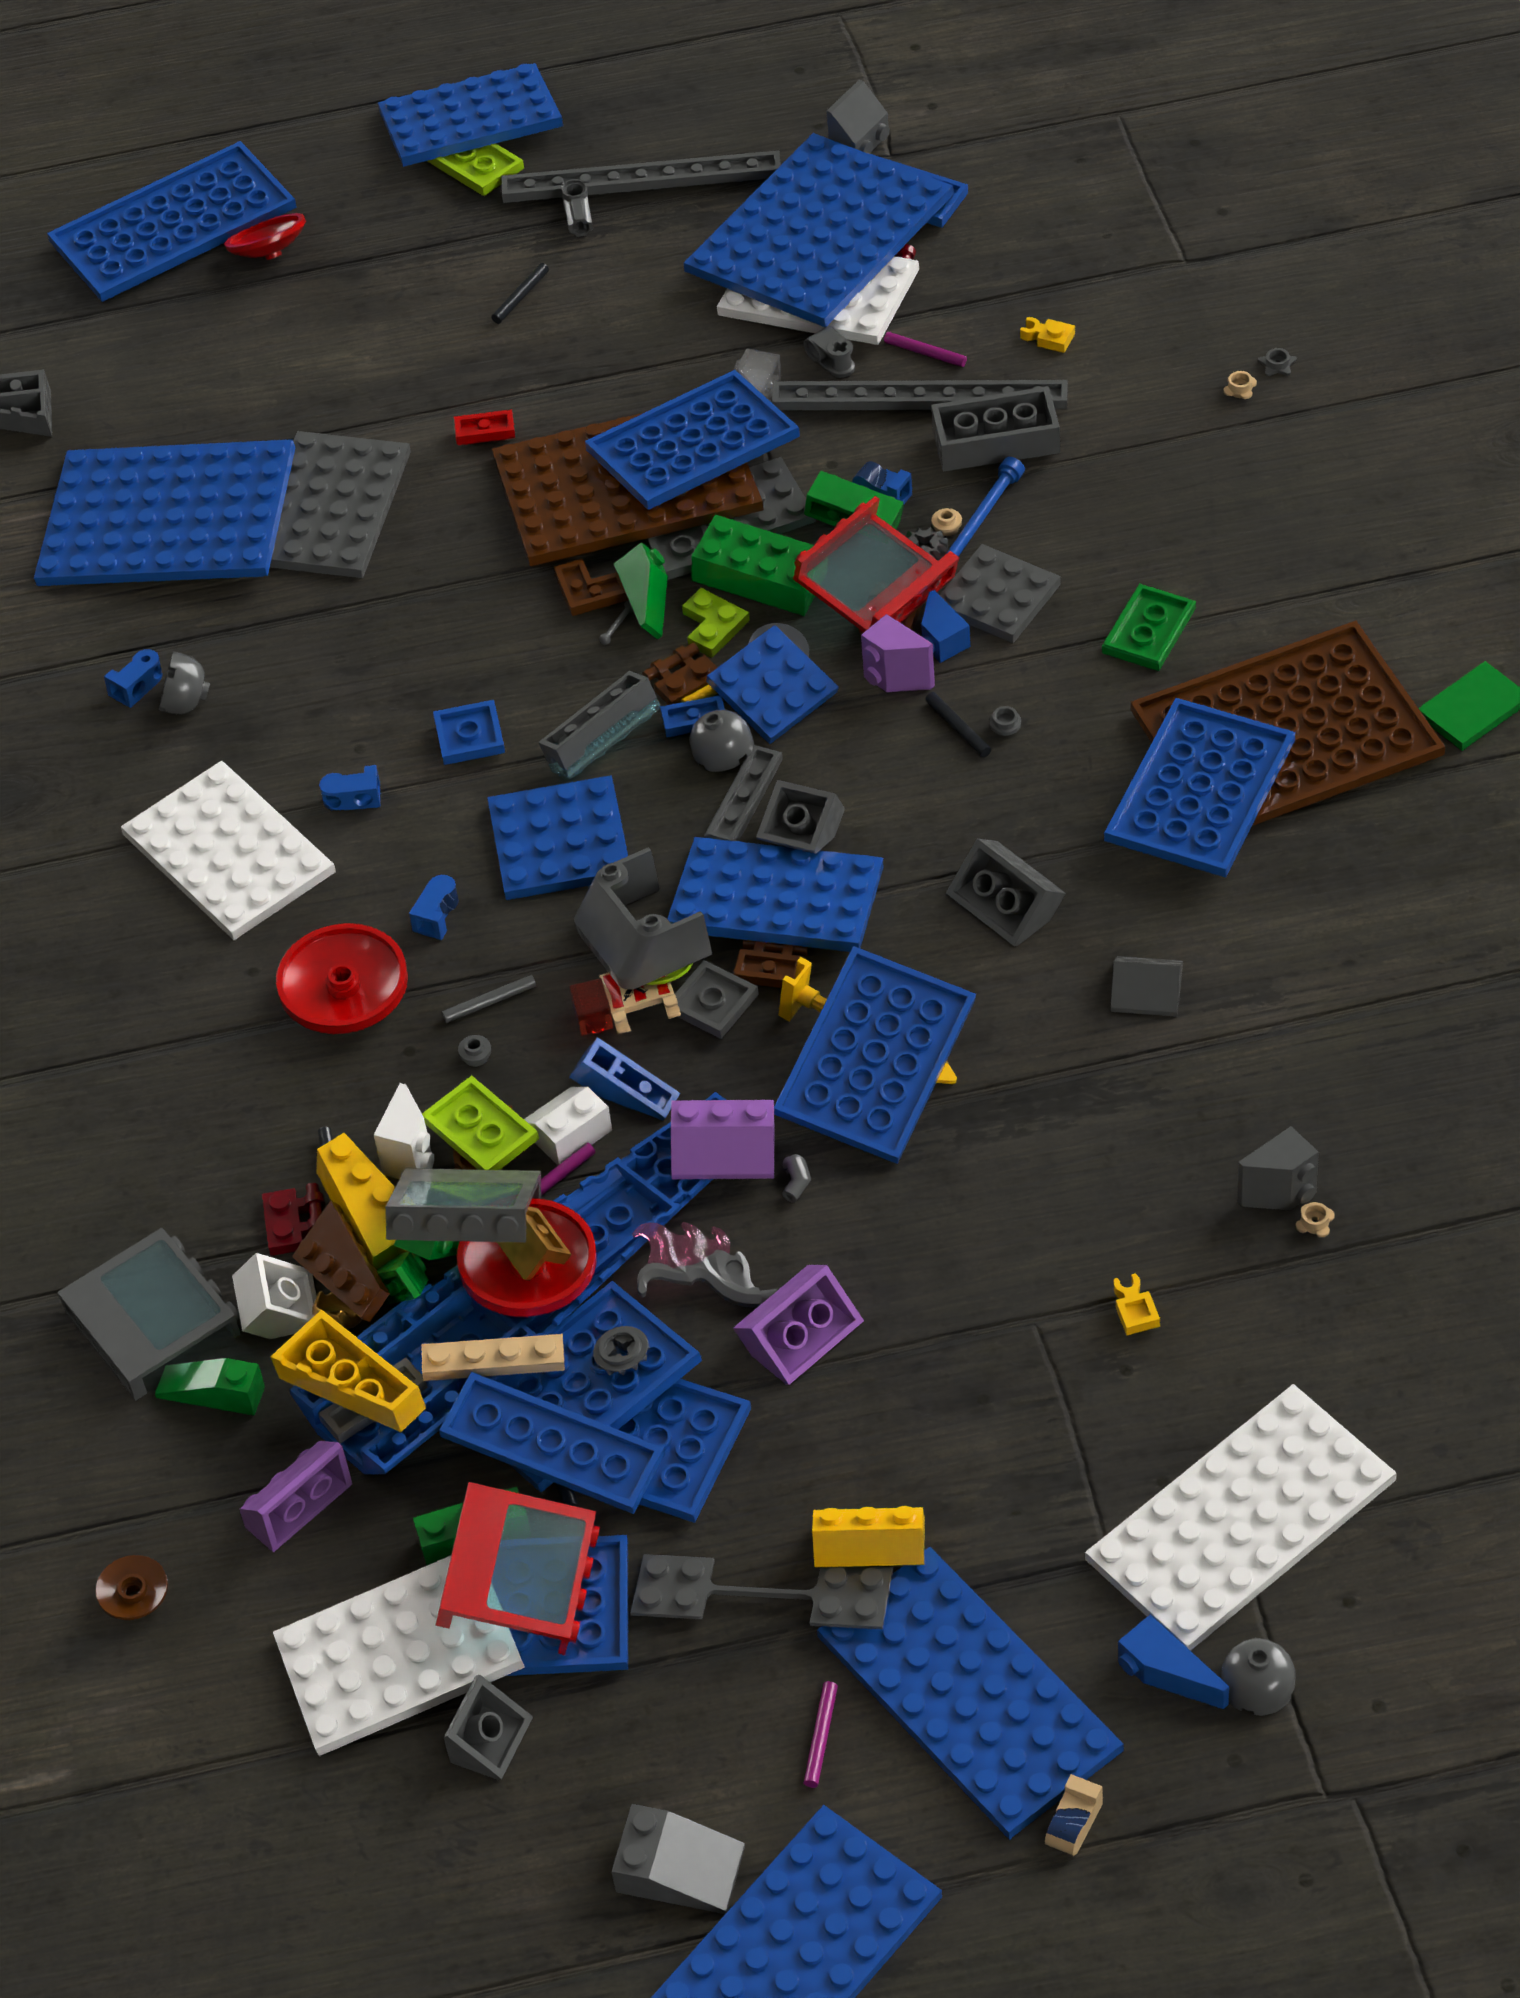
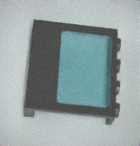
M405 1168L385 1206L386 1240L526 1243V1212L532 1198L541 1199V1171Z
M163 1228L153 1232L57 1292L64 1312L135 1401L147 1394L143 1377L225 1326L234 1338L240 1335L237 1324L240 1316L235 1306L230 1301L225 1303L220 1298L222 1294L212 1279L205 1280L202 1276L204 1274L196 1259L193 1257L188 1259L184 1254L185 1249L180 1240L175 1235L170 1237Z

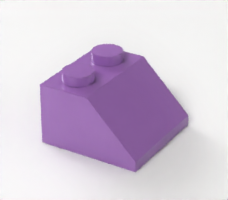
M887 614L861 635L864 678L870 684L877 685L886 692L931 690L935 686L933 644Z

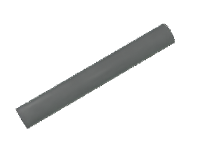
M532 975L521 978L441 1011L442 1017L446 1024L536 987L535 979Z

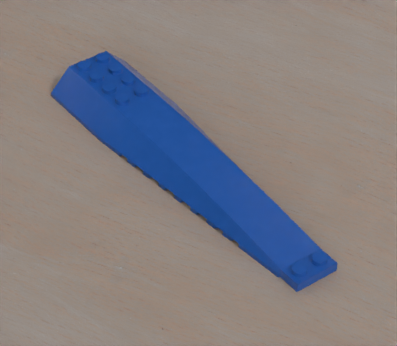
M714 1092L706 1100L726 1099L717 1092ZM670 1122L632 1147L629 1155L623 1159L617 1157L605 1166V1171L597 1176H589L580 1182V1188L568 1196L562 1194L553 1200L572 1209L585 1220L593 1233L596 1245L597 1262L592 1280L587 1288L571 1303L556 1311L538 1316L515 1317L499 1314L483 1307L468 1294L460 1280L457 1265L444 1274L443 1280L434 1286L431 1284L425 1286L421 1295L416 1299L403 1301L358 1335L357 1338L392 1366L407 1358L422 1374L421 1344L548 1335L713 1179H672ZM505 1375L485 1377L499 1382ZM468 1378L426 1381L428 1388L420 1392L426 1409L402 1432H399L376 1421L340 1444L343 1447L345 1458L363 1474H386L440 1430ZM297 1386L289 1389L291 1396L316 1433L325 1441L338 1442L321 1423L318 1414L334 1403Z

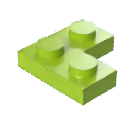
M700 588L682 605L684 615L701 623L687 637L688 645L695 643L700 652L711 658L750 621L748 611L703 588Z

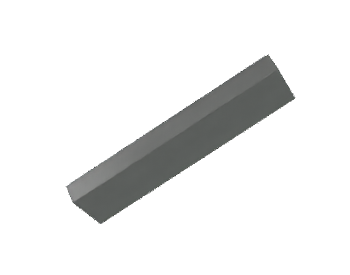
M754 745L752 753L744 760L710 823L704 838L740 841L783 760L782 752Z

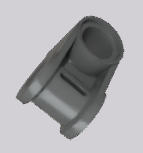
M827 326L804 340V349L809 358L825 368L832 376L844 378L854 373L855 363L851 359L853 345L851 341L840 335L833 327Z

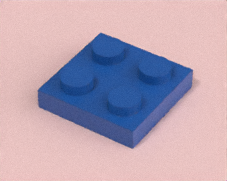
M494 700L433 711L444 765L505 753Z

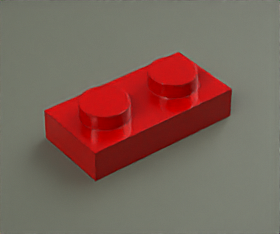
M512 409L454 417L457 445L515 438Z

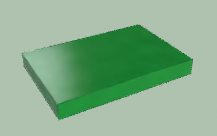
M1139 583L1104 641L1102 653L1159 671L1194 613L1196 601Z
M1484 661L1419 707V710L1435 731L1463 751L1520 710V687Z

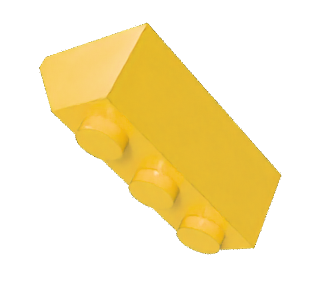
M900 1506L897 1508L878 1509L873 1507H863L860 1509L826 1508L824 1510H813L814 1567L924 1565L925 1519L923 1507Z

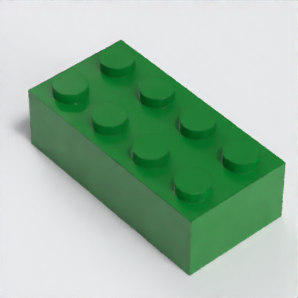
M715 515L692 554V581L805 616L815 595L793 580L796 568L794 562L802 551H808L814 545ZM828 558L807 575L809 579L819 586L822 585L827 575Z

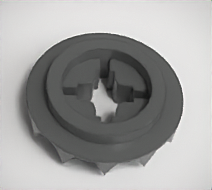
M918 527L915 533L907 531L906 537L917 546L920 543L923 544L920 548L939 561L948 552V539L944 538L942 531L934 532L931 527L923 531ZM900 548V553L904 560L915 565L917 560Z
M620 1326L605 1332L597 1340L593 1356L599 1369H605L609 1375L619 1372L624 1376L627 1369L633 1368L637 1370L639 1362L647 1361V1351L650 1350L646 1335L640 1329L632 1326ZM616 1346L624 1351L627 1350L628 1355L622 1356L617 1354Z

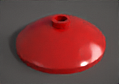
M301 213L286 214L267 219L232 235L225 241L224 245L226 250L234 255L248 258L265 256L267 260L273 259L282 254V249L294 242L303 230L306 220Z

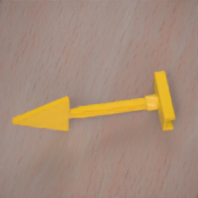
M802 957L797 961L795 980L786 975L782 982L778 1016L789 1022L802 1005L808 1009L814 1008L821 1012L827 1000L820 995L819 991L809 986L812 963ZM946 1061L936 1083L955 1084L957 1077Z

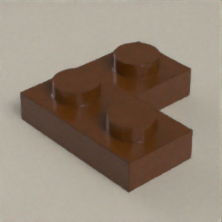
M583 559L554 566L556 579L572 616L629 600L617 572L591 579Z

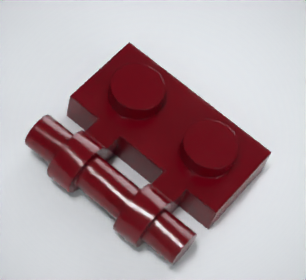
M317 1183L307 1184L306 1195L302 1198H297L295 1188L262 1194L270 1255L295 1252L323 1212L322 1209L325 1206L324 1195L320 1192ZM309 1213L310 1219L307 1222L301 1223L300 1214Z

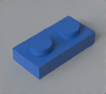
M719 695L660 706L666 737L691 733L693 725L700 717L715 710H725L722 697Z

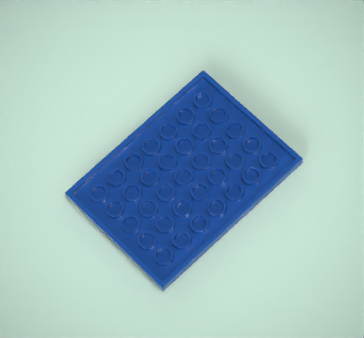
M812 133L683 263L684 271L826 328L856 294L881 271L954 194L953 185Z
M293 439L67 450L34 575L36 585L53 586L268 576L295 453Z

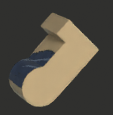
M1070 1774L1065 1785V1792L1056 1809V1814L1048 1827L1045 1845L1073 1856L1077 1854L1103 1805L1102 1786Z

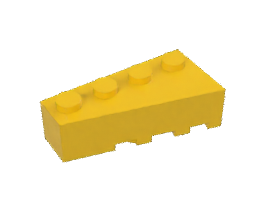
M345 1133L318 1148L316 1172L331 1201L340 1205L343 1210L342 1216L352 1226L355 1232L353 1235L356 1241L365 1249L367 1253L365 1257L368 1262L377 1270L398 1254L407 1252L394 1246L395 1240H386L385 1206L395 1186ZM404 1197L401 1204L411 1205L408 1202V1200Z
M322 1309L270 1356L279 1379L396 1431L402 1432L426 1409L419 1387Z

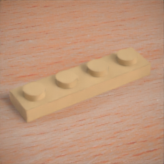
M563 1334L421 1344L423 1381L468 1378L471 1372L485 1377L565 1371Z

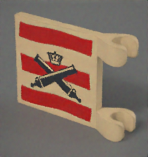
M609 973L599 975L618 1034L631 1031L627 1021V1013L659 1003H664L668 1019L681 1016L671 982L659 985L645 984L635 989H624L618 986Z

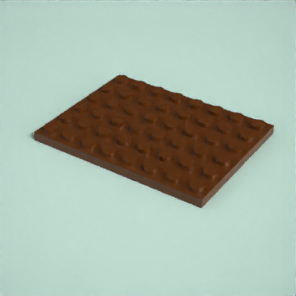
M643 413L620 417L598 424H590L573 430H565L548 436L535 437L531 440L506 444L492 449L493 458L530 566L709 524L715 515L730 519L763 511V501L746 462L648 510L586 451L585 445L586 440Z
M1357 620L1131 701V712L1151 743L1175 698L1295 732V742L1253 825L1445 755V745Z

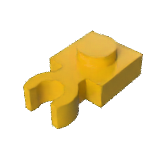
M1027 317L1026 328H1020L1021 339L1025 341L1037 340L1038 347L1065 353L1075 335V325L1047 319L1046 323L1042 324L1036 318Z
M1136 1273L1131 1274V1287H1123L1119 1279L1115 1278L1114 1293L1119 1298L1116 1300V1310L1126 1335L1160 1327V1317L1150 1292L1140 1293V1278Z

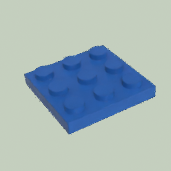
M776 625L772 626L708 674L706 682L769 744L834 696L839 687Z

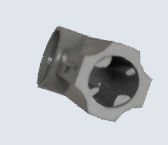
M571 179L562 186L563 205L569 233H573L576 237L586 236L589 231L593 230L587 186L582 180Z

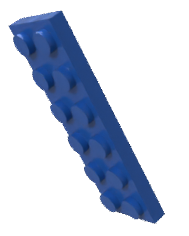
M474 1372L470 1373L439 1430L442 1438L632 1514L635 1513L665 1455L664 1448Z

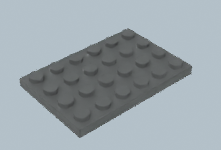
M297 431L293 440L295 453L270 567L363 578L410 456V444Z

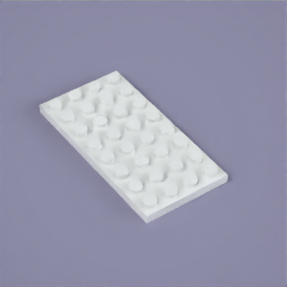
M1292 1384L1085 1552V1560L1147 1617L1151 1614L1191 1651L1394 1483L1397 1473L1297 1386Z

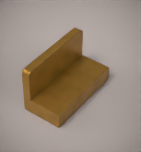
M528 1207L526 1212V1243L497 1242L525 1280H531L545 1261L564 1265L572 1255L540 1210L534 1207Z

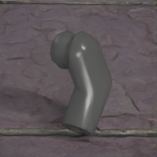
M793 1154L787 1156L783 1161V1169L788 1168L786 1173L790 1174L791 1181L783 1190L782 1196L787 1201L796 1203L809 1185L811 1176L806 1160L801 1155Z

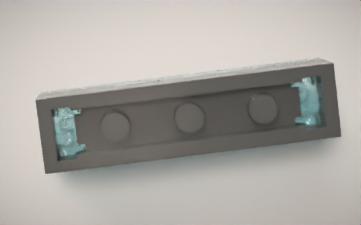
M628 671L540 740L538 743L549 763L551 771L568 779L578 776L585 767L595 759L602 757L618 741L625 739L638 725L649 720L652 714L660 709V703L656 699V694L649 679L635 672Z

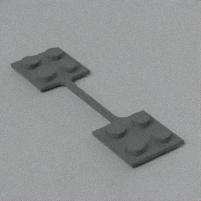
M644 1554L630 1612L631 1616L703 1619L706 1600L711 1594L811 1599L813 1601L810 1626L883 1630L893 1567H820L818 1582L814 1588L810 1590L719 1586L711 1582L714 1558Z

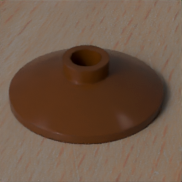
M143 1555L125 1556L113 1561L102 1571L96 1583V1598L103 1611L114 1618L121 1620L139 1619L149 1615L161 1605L167 1594L168 1579L163 1567L154 1559ZM139 1591L137 1594L129 1596L131 1592Z

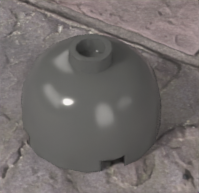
M173 651L158 711L182 715L194 710L200 699L206 701L210 683L204 681L205 671L201 663L195 658Z
M715 710L700 717L693 725L689 737L695 762L698 765H704L705 769L711 772L735 768L740 765L739 759L745 754L748 758L754 747L753 736L745 720L729 710Z
M1262 1638L1242 1641L1233 1647L1224 1659L1221 1679L1229 1686L1230 1704L1240 1711L1243 1708L1247 1711H1254V1715L1259 1716L1276 1713L1289 1703L1295 1688L1296 1672L1291 1656L1282 1646L1273 1641Z

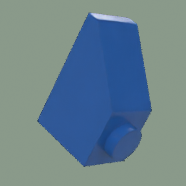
M935 590L930 591L921 623L922 637L933 644V656L942 663L971 647L970 625Z

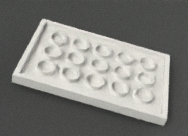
M894 256L856 294L828 326L833 327L848 340L879 345L919 271L918 260ZM730 289L725 291L717 305L719 316L817 333L825 328Z
M223 761L218 762L121 826L123 835L233 940H236L336 872L333 862Z
M451 1556L273 1632L312 1742L319 1756L467 1693L476 1675H481L489 1682H492L525 1668L509 1628L454 1615L450 1629L435 1626ZM490 1585L487 1606L491 1609L502 1611L492 1585Z

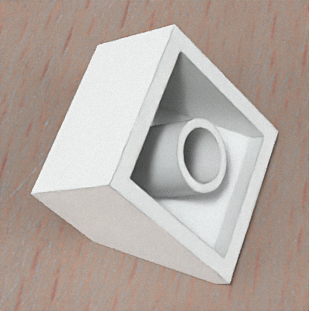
M400 1083L374 1133L382 1173L385 1176L400 1179L405 1168L432 1169L434 1164V1154L430 1148V1134L427 1133L424 1117L407 1085Z
M570 1087L524 1119L538 1131L539 1140L535 1144L557 1165L561 1164L586 1143L592 1145L612 1131L609 1107L589 1087Z
M255 1253L232 1275L243 1332L274 1339L295 1334L314 1317L312 1306L317 1295L313 1275L304 1267Z

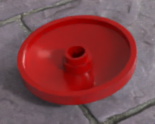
M353 923L326 926L303 936L285 953L276 975L279 999L286 1013L303 1027L328 1034L356 1032L380 1022L398 1006L405 994L408 983L406 961L399 945L386 933L376 928Z
M532 1198L529 1207L540 1210L572 1255L564 1265L545 1261L531 1280H525L521 1277L497 1242L460 1241L457 1249V1265L460 1280L465 1290L483 1307L499 1314L515 1317L543 1315L571 1303L589 1285L597 1262L593 1233L585 1220L575 1211L554 1201ZM516 1200L507 1201L496 1206L511 1207L515 1204Z

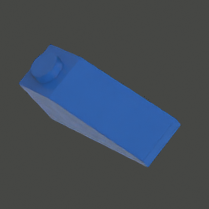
M598 1037L584 1052L569 1078L581 1086L589 1087L598 1097L660 1120H664L671 1110L672 1101H676L680 1095L678 1091Z
M1151 1614L1118 1641V1662L1122 1669L1130 1676H1137L1144 1684L1221 1709L1229 1705V1686Z

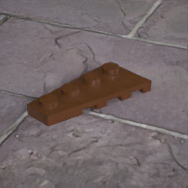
M330 1200L292 1257L360 1318L371 1322L388 1297L389 1292L375 1267L365 1257L367 1254L365 1249L356 1241L352 1226L343 1218L342 1214L344 1212L340 1205Z

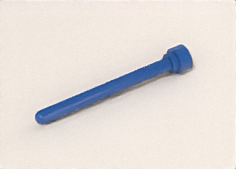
M1006 457L998 467L999 478L948 552L951 551L958 557L960 556L1008 484L1018 482L1025 472V467L1021 461L1014 457Z

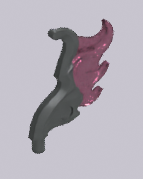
M650 1222L641 1224L632 1233L634 1238L644 1236L651 1248L648 1263L640 1270L637 1277V1290L640 1297L646 1296L647 1284L652 1280H664L692 1286L697 1281H702L724 1300L734 1305L757 1308L777 1291V1289L760 1291L758 1287L753 1285L750 1278L749 1264L741 1251L736 1252L734 1256L729 1254L730 1240L726 1233L719 1228L712 1227L711 1233L715 1236L713 1240L705 1237L695 1226L684 1222L681 1224V1227L686 1232L684 1235H676L663 1225Z

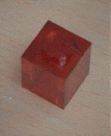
M601 978L569 986L581 1036L600 1033L613 1028L611 1009Z

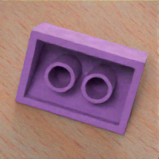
M774 1100L672 1101V1179H774Z
M807 1265L733 1329L753 1358L783 1383L790 1385L864 1320L827 1265Z
M318 1441L310 1449L304 1450L286 1470L277 1473L259 1493L250 1496L239 1509L245 1528L272 1552H275L352 1485L342 1445L338 1442Z

